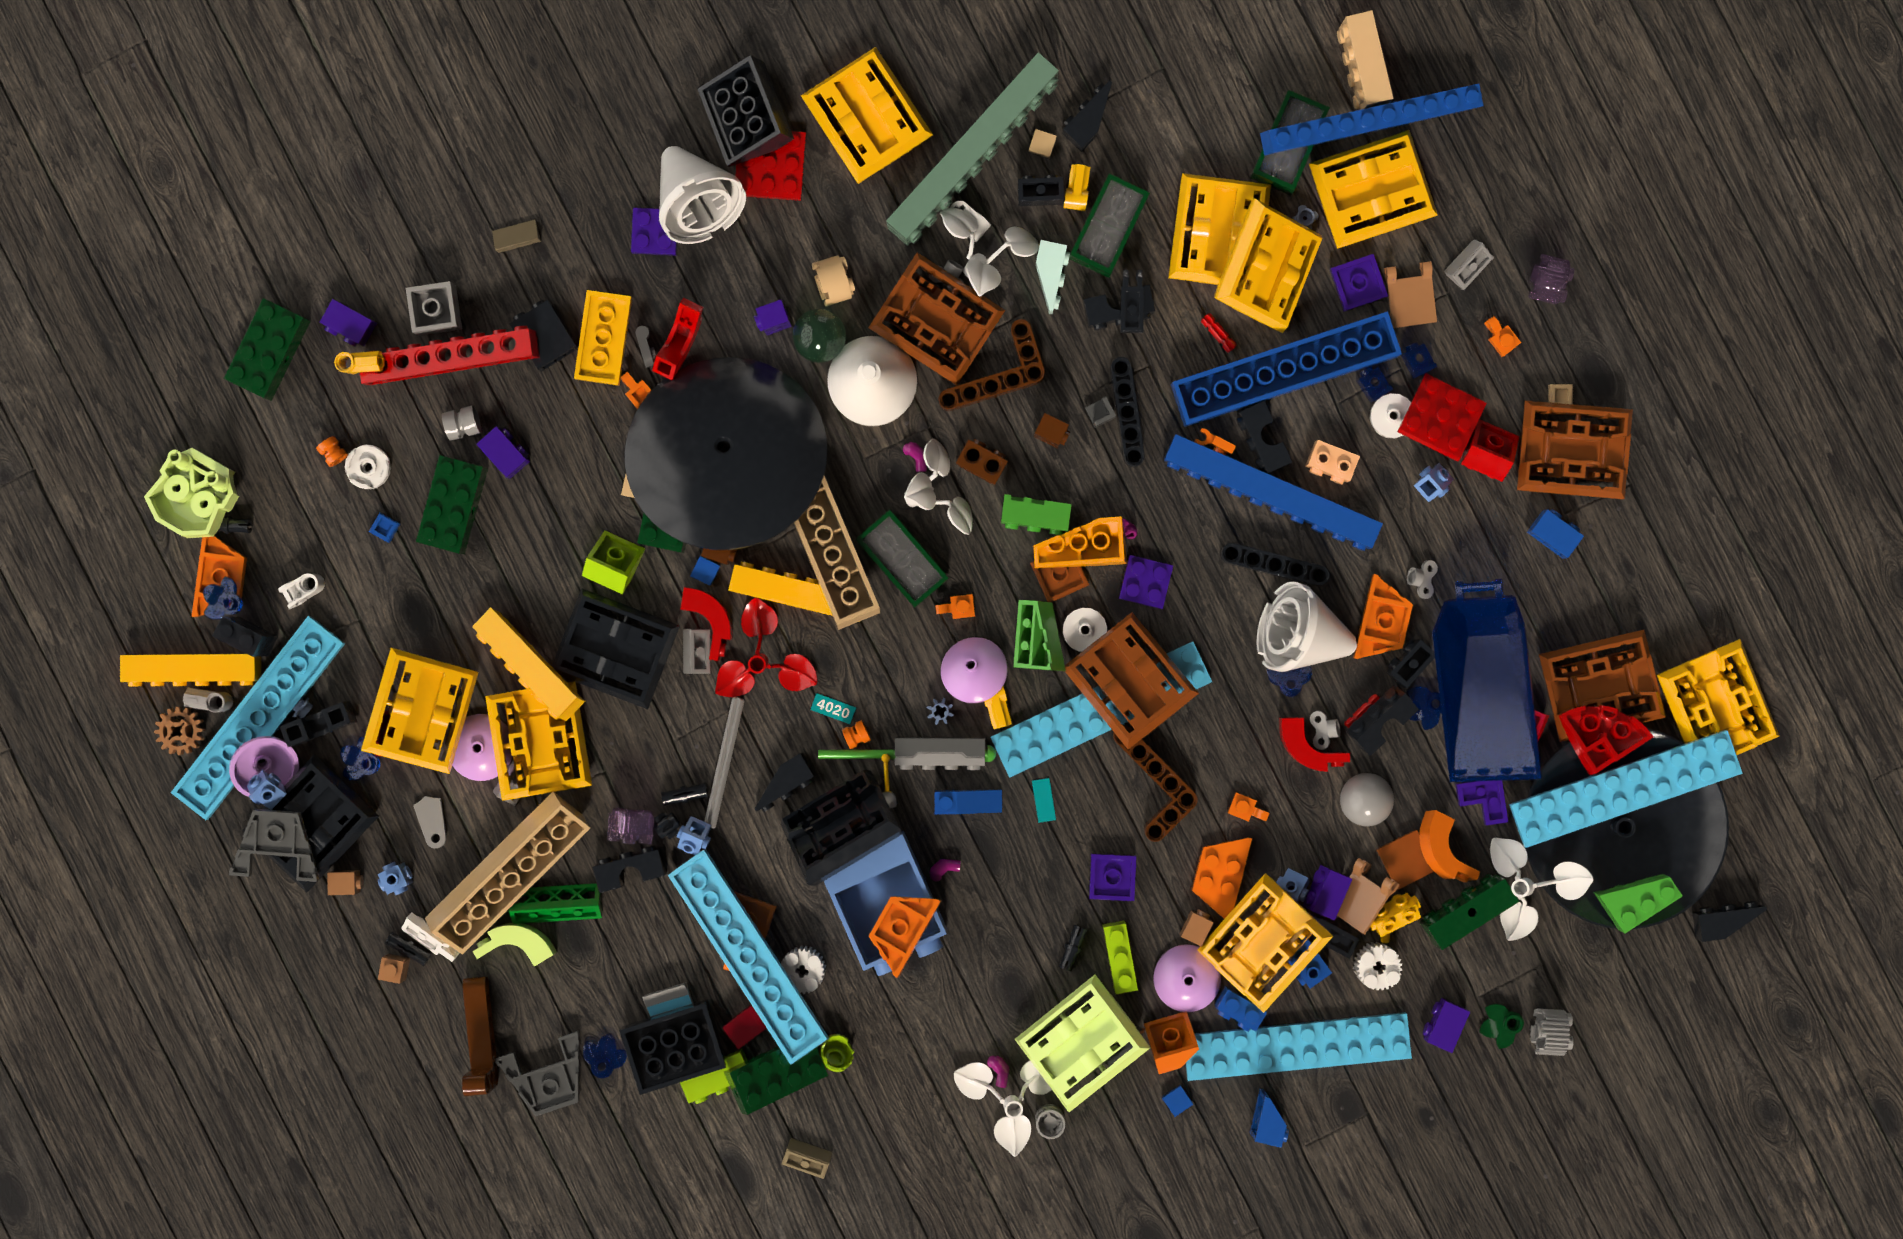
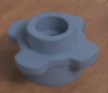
M1301 205L1298 207L1297 215L1292 219L1312 229L1313 222L1318 219V213L1307 208L1305 205Z
M308 697L304 701L300 699L292 709L295 711L293 713L294 718L296 716L304 718L311 710L313 705L309 702Z

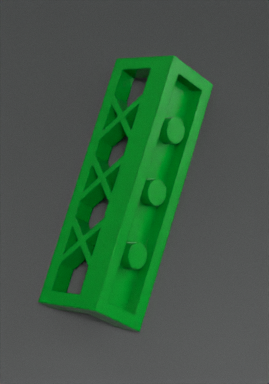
M597 884L529 888L522 895L527 896L529 899L524 903L515 902L509 908L513 924L602 918L603 912L600 903L601 893H599ZM595 891V898L585 899L582 897L586 892ZM564 893H571L572 895H574L569 900H562L559 898ZM543 894H548L551 896L547 901L540 902L538 900V898Z

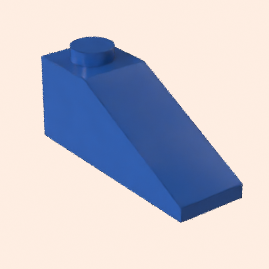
M935 790L934 792L935 814L1002 812V790Z

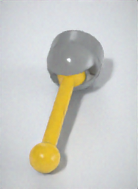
M883 754L881 760L884 762L885 791L882 793L890 808H894L897 806L896 796L892 791H889L888 762L890 761V756Z

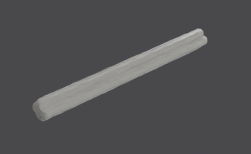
M733 697L704 820V822L711 825V828H715L744 705V699Z

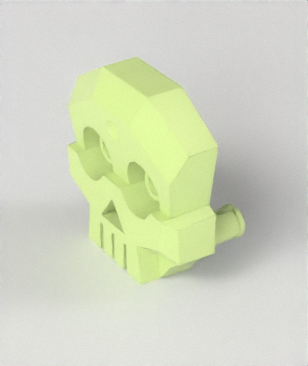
M194 448L183 452L172 450L168 453L167 459L160 469L162 476L144 496L154 519L186 538L214 537L221 526L226 511L230 512L239 498L233 480L235 472ZM180 485V491L176 492V487ZM207 501L208 506L206 508H203L204 502Z

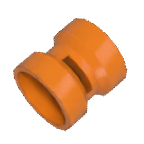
M335 436L327 438L316 447L317 451L325 456V462L329 467L339 464L348 456L345 449L338 446L339 441Z
M862 720L856 722L853 727L847 726L841 729L850 749L857 747L861 742L871 741Z

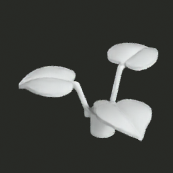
M957 208L944 209L939 213L946 229L953 236L961 239H966L970 236L969 253L966 257L969 261L964 267L963 272L969 278L978 296L995 289L1000 284L1001 276L994 266L989 265V263L1006 247L1010 246L1012 252L1021 257L1032 256L1039 250L1040 244L1028 231L1020 227H1010L1005 232V238L1008 242H1005L988 259L980 253L973 255L975 234L973 232H976L979 228L976 219L970 213Z
M932 438L925 445L923 456L927 467L934 472L930 477L922 472L916 474L905 492V501L910 507L919 506L924 510H931L935 505H948L947 514L951 523L962 533L969 535L972 531L973 522L969 504L961 497L954 498L953 502L950 500H936L931 481L938 474L942 477L948 475L950 459L942 444Z
M1493 838L1491 841L1490 853L1495 870L1504 877H1511L1517 872L1511 889L1513 894L1523 902L1519 901L1500 914L1501 924L1508 941L1527 936L1537 926L1538 912L1534 907L1526 906L1527 901L1524 898L1531 895L1534 888L1556 884L1557 893L1561 897L1574 900L1583 896L1594 881L1592 874L1584 866L1575 862H1563L1554 868L1555 880L1533 883L1529 878H1521V870L1519 868L1524 867L1528 861L1527 851L1523 844L1516 840Z
M1031 1061L1026 1062L1021 1068L1020 1077L1026 1083L1023 1085L1019 1097L1010 1095L1005 1099L989 1085L992 1082L993 1074L986 1064L973 1062L955 1070V1083L965 1096L971 1099H982L986 1095L987 1089H989L1000 1100V1103L1003 1104L1008 1117H1002L997 1121L994 1126V1136L997 1142L1008 1150L1012 1156H1017L1027 1144L1031 1134L1029 1119L1025 1115H1021L1023 1113L1021 1102L1024 1100L1026 1088L1029 1086L1032 1093L1044 1095L1052 1090Z

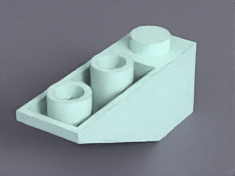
M1041 240L1036 260V269L1048 312L1053 314V309H1058L1061 296H1057L1058 287L1063 288L1066 274H1061L1063 265H1068L1070 252H1066L1067 245Z

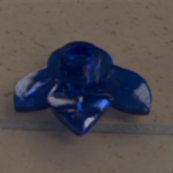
M225 576L220 586L210 584L203 589V596L206 602L209 603L204 611L208 618L221 619L225 615H235L242 609L243 603L237 595V585L231 578Z
M1311 665L1285 672H1278L1267 668V675L1270 682L1279 686L1280 691L1285 696L1294 697L1301 692L1302 685L1311 679L1312 669ZM1293 682L1295 687L1289 688L1287 683Z
M1426 687L1410 688L1407 691L1408 696L1419 710L1409 720H1421L1424 730L1434 728L1439 723L1440 714L1447 708V699L1443 694L1438 692L1432 693ZM1434 699L1439 701V706L1436 708L1432 706Z
M365 737L358 739L357 746L348 745L340 750L341 759L347 764L343 771V776L347 779L359 780L364 775L376 773L380 768V760L377 756L361 751Z
M610 1033L604 1035L597 1045L586 1041L583 1047L585 1061L591 1065L593 1075L600 1079L609 1077L613 1070L622 1067L627 1059L626 1050H617L616 1041ZM605 1063L606 1069L599 1071V1064Z

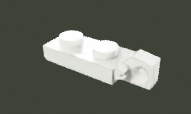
M412 912L406 918L401 929L436 955L440 953L451 962L460 954L431 933L428 924L423 918L416 916Z

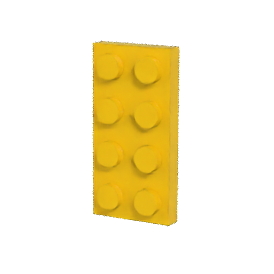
M587 290L574 374L575 380L620 386L632 303L631 296Z

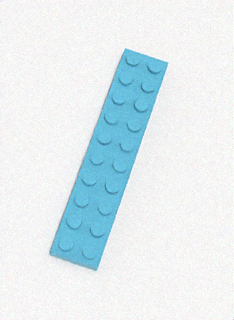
M308 616L171 793L203 819L209 820L234 788L229 774V764L235 751L242 744L253 738L262 736L273 737L293 712L292 709L300 699L304 698L345 643L314 618Z
M1193 641L1167 653L1195 689L1212 682ZM1160 662L1157 663L1158 669L1180 694L1182 690L1179 688L1177 681L1170 677ZM1165 680V683L1167 685L1165 687V690L1168 691L1169 689H1171V687ZM1100 686L1093 688L1101 700L1106 697L1102 693ZM1080 694L990 738L1010 778L1112 729L1087 698ZM1110 701L1106 704L1121 724L1128 722L1117 708H1114ZM1129 711L1130 716H1128L1127 718L1131 720L1132 718H1134V716Z
M1727 730L1511 803L1509 806L1523 846L1527 848L1743 773L1730 735Z
M702 850L671 872L668 877L790 1065L828 1040V1035L707 850Z
M1407 1013L1259 1027L1257 1031L1250 1029L1249 1032L1244 1029L1194 1033L1199 1050L1185 1065L1187 1080L1193 1081L1412 1059Z

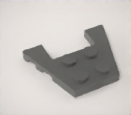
M254 809L244 832L240 848L235 855L236 858L233 866L230 868L229 875L250 877L252 875L253 854L297 857L296 881H319V874L301 812Z
M579 1030L558 1037L565 1060L522 1073L515 1051L494 1059L497 1066H500L506 1074L505 1076L509 1082H512L518 1090V1094L535 1117L579 1102Z

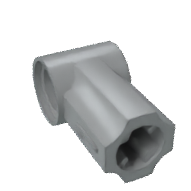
M188 687L184 693L183 702L184 707L209 710L216 713L230 710L233 705V698L227 692H215ZM218 697L222 699V706L220 708L216 703Z

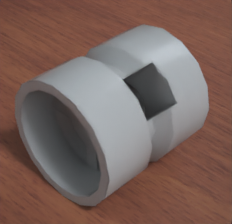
M474 405L463 407L458 413L455 410L442 413L444 430L450 441L463 438L464 434L472 436L482 432L480 419Z
M1054 1104L1043 1105L1037 1110L1035 1120L1038 1133L1046 1139L1059 1137L1065 1129V1119L1062 1110Z

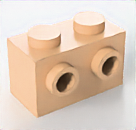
M1317 440L1314 442L1305 467L1310 468L1309 472L1312 474L1331 476V481L1343 485L1344 482L1348 483L1351 481L1360 456Z

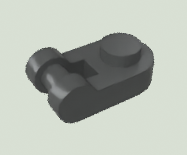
M639 326L636 329V337L645 367L647 368L654 366L656 352L654 347H649L648 339L650 338V332L646 326Z

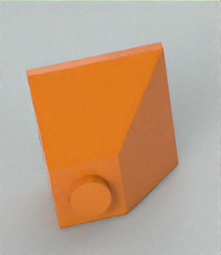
M1187 1012L1144 1023L1158 1074L1180 1069L1199 1050Z

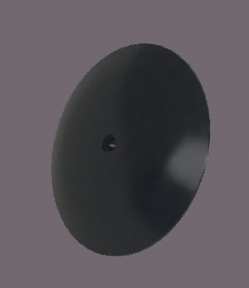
M724 357L703 360L678 370L673 380L665 378L640 404L630 424L625 444L627 480L633 496L644 514L658 528L671 537L695 547L712 550H733L750 547L765 542L785 531L800 518L814 500L822 483L827 463L825 428L810 396L796 381L779 369L745 358ZM723 446L730 447L725 453L719 451Z
M1648 729L1654 736L1653 738L1598 773L1683 745L1684 743L1660 731ZM1570 742L1547 761L1533 782L1527 798L1593 776L1588 774ZM1717 782L1525 849L1533 873L1539 882L1555 880L1554 868L1563 862H1575L1587 868L1592 874L1594 881L1586 893L1578 899L1568 900L1561 897L1557 893L1556 884L1542 887L1554 901L1569 913L1592 924L1617 929L1595 896V891L1614 888L1618 885L1633 883L1637 880L1660 874L1669 876L1682 894V897L1633 929L1650 927L1668 921L1686 911L1705 894L1713 883L1724 861L1728 845L1729 818L1727 805L1720 785ZM1622 821H1626L1628 824V828L1624 832L1619 831V824Z

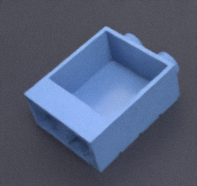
M904 831L900 833L899 837L824 881L863 971L874 967L878 976L889 973L892 970L887 962L883 960L878 948L874 946L868 936L890 897L934 899ZM938 908L915 947L919 958L932 954L944 947L940 937L947 934V927Z

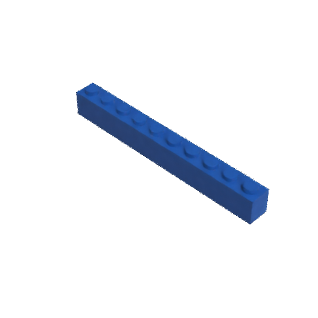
M1475 84L1271 129L1260 133L1264 156L1472 110L1484 105L1480 85Z
M1177 434L1174 435L1163 460L1167 462L1166 466L1176 471H1179L1180 468L1188 471V476L1200 480V477L1209 480L1208 484L1220 489L1221 486L1230 489L1228 493L1241 498L1242 495L1249 497V502L1260 507L1262 504L1271 507L1270 511L1282 516L1283 513L1291 516L1290 520L1299 524H1303V522L1312 525L1311 529L1320 533H1324V531L1332 533V538L1344 542L1345 539L1351 541L1354 548L1365 551L1366 548H1373L1383 525L1381 522Z

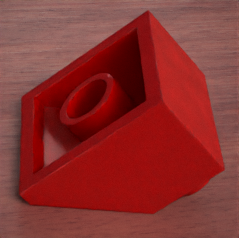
M1479 419L1463 452L1461 465L1503 482L1514 464L1519 436Z

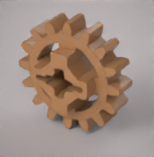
M181 706L176 707L175 710L173 708L167 709L168 715L165 713L160 714L162 721L155 723L159 726V730H155L154 733L160 735L156 742L164 743L161 747L162 750L169 748V754H174L177 751L178 755H184V752L187 754L192 753V747H200L197 741L204 740L200 733L206 731V729L200 728V724L204 720L196 719L199 714L198 712L190 714L191 708L183 710ZM176 716L185 717L181 721H179L178 719H174V717ZM179 741L186 743L183 746L175 745Z

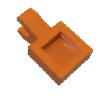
M1495 316L1484 322L1485 326L1493 334L1488 340L1501 357H1504L1521 343L1508 325L1503 328L1501 327Z
M626 372L620 377L623 383L630 389L625 395L638 410L640 404L652 390L643 380L637 384L632 376Z
M1201 428L1200 432L1205 434L1206 440L1200 441L1195 439L1194 441L1202 446L1210 444V446L1214 447V451L1223 455H1231L1236 445L1218 436H1214L1204 428Z
M973 594L950 597L951 604L935 605L936 614L952 613V619L975 617Z
M1235 792L1227 812L1248 822L1251 815L1267 821L1270 814L1255 807L1257 800Z

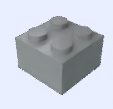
M449 281L406 288L412 333L421 336L462 329L455 284Z

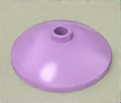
M979 637L963 639L954 644L945 654L941 664V678L945 688L954 698L966 703H980L995 696L1003 687L1008 673L1007 661L1001 649L992 641ZM970 663H975L972 669L968 668Z
M475 714L466 717L452 764L455 770L462 776L475 781H486L498 777L488 714ZM500 720L503 743H509L508 726ZM476 744L481 746L480 752L475 751L474 746ZM510 748L505 749L508 767L513 759Z
M272 736L256 737L242 744L233 754L229 764V774L235 788L249 797L250 793L247 785L254 775H258L262 770L268 774L274 773L285 786L299 771V761L293 747H287L284 740ZM260 759H265L263 763H258Z
M1190 944L1175 946L1166 951L1155 966L1153 975L1155 990L1160 999L1174 1010L1180 1012L1201 1010L1209 1005L1218 994L1221 984V973L1197 950L1199 946ZM1186 977H1192L1193 981L1191 984H1185L1184 980Z

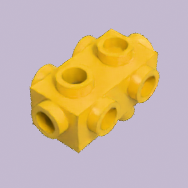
M1408 893L1403 895L1397 894L1392 897L1391 901L1383 905L1370 926L1372 931L1376 930L1382 943H1389L1391 932L1421 918L1418 910L1421 908V905L1415 895L1410 897Z

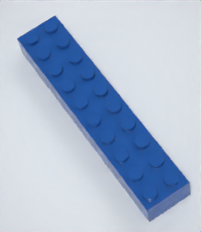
M1387 311L1171 383V388L1183 425L1187 427L1397 358L1402 353Z

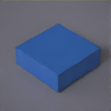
M379 512L369 532L390 543L400 523Z
M700 556L690 576L711 586L721 566Z
M1181 1085L1162 1096L1174 1117L1193 1105Z

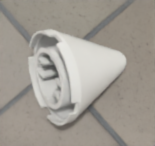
M678 146L666 148L661 156L659 221L667 236L678 243L693 244L713 238L711 233L720 227H723L724 231L729 228L740 216L746 202V193L738 178Z
M865 336L849 342L835 355L829 368L828 390L834 405L849 420L861 425L880 426L898 419L910 407L916 394L917 374L911 357L883 337Z
M1298 582L1283 584L1274 592L1278 595L1272 604L1267 602L1264 607L1257 630L1258 654L1264 656L1265 661L1262 664L1268 669L1278 672L1294 670L1350 656L1357 648L1355 636L1312 589L1305 584Z

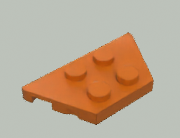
M216 536L202 537L191 617H200L240 603L242 600L247 557Z
M1372 574L1357 638V648L1353 655L1354 659L1402 649L1413 604L1376 574Z
M1250 837L1202 847L1192 891L1224 919L1235 907L1252 841Z
M891 896L868 937L874 946L878 948L879 954L887 962L892 970V974L896 978L900 976L941 903L940 899Z

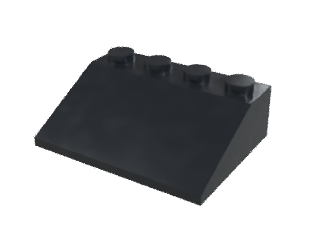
M750 55L698 88L699 95L728 167L776 151L794 140L763 61Z
M708 999L625 1025L619 1030L640 1095L726 1068L715 1018Z

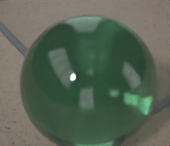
M813 309L805 312L798 318L793 328L792 339L797 352L803 358L815 363H824L836 358L841 353L846 342V330L841 319L833 312L826 309Z

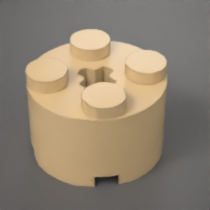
M837 255L812 263V269H816L817 275L814 277L822 300L826 299L824 302L825 306L852 298L855 287L852 278H847L846 270L848 266L844 256L839 257Z

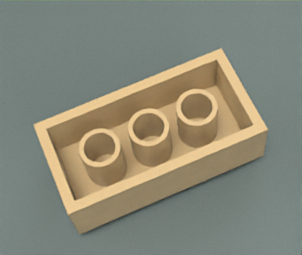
M1373 11L1346 16L1337 31V38L1339 44L1343 43L1344 52H1342L1344 65H1348L1350 74L1347 75L1350 88L1353 87L1354 108L1362 110L1389 104L1393 100V94Z

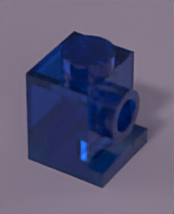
M1415 342L1405 348L1407 352L1401 355L1413 379L1437 367L1424 343L1418 345ZM1417 354H1420L1422 356V362H1418L1416 360Z
M1371 366L1359 373L1361 378L1356 380L1370 403L1393 390L1379 367L1374 370ZM1372 378L1377 379V386L1371 384Z

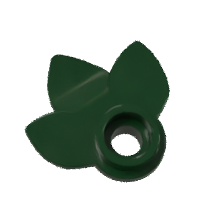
M1500 1004L1486 1006L1485 1011L1489 1018L1481 1024L1479 1033L1489 1038H1496V1044L1499 1049L1509 1047L1514 1042L1515 1034L1523 1029L1524 1020L1522 1016L1517 1012H1509L1505 1006ZM1510 1019H1515L1514 1026L1508 1025Z

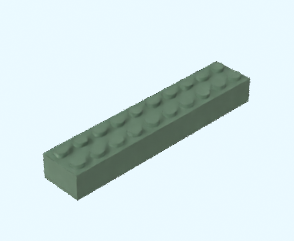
M1038 52L886 220L888 229L905 245L908 246L911 242L915 244L923 235L921 233L926 226L928 228L931 227L937 220V213L951 205L953 202L951 199L955 193L960 194L967 187L968 184L966 182L971 176L975 178L980 173L983 162L986 159L990 161L998 152L996 150L998 146L1009 141L1013 135V129L1016 126L1020 128L1028 119L1026 116L1030 110H1037L1043 102L1041 100L1046 93L1050 95L1058 86L1059 70Z

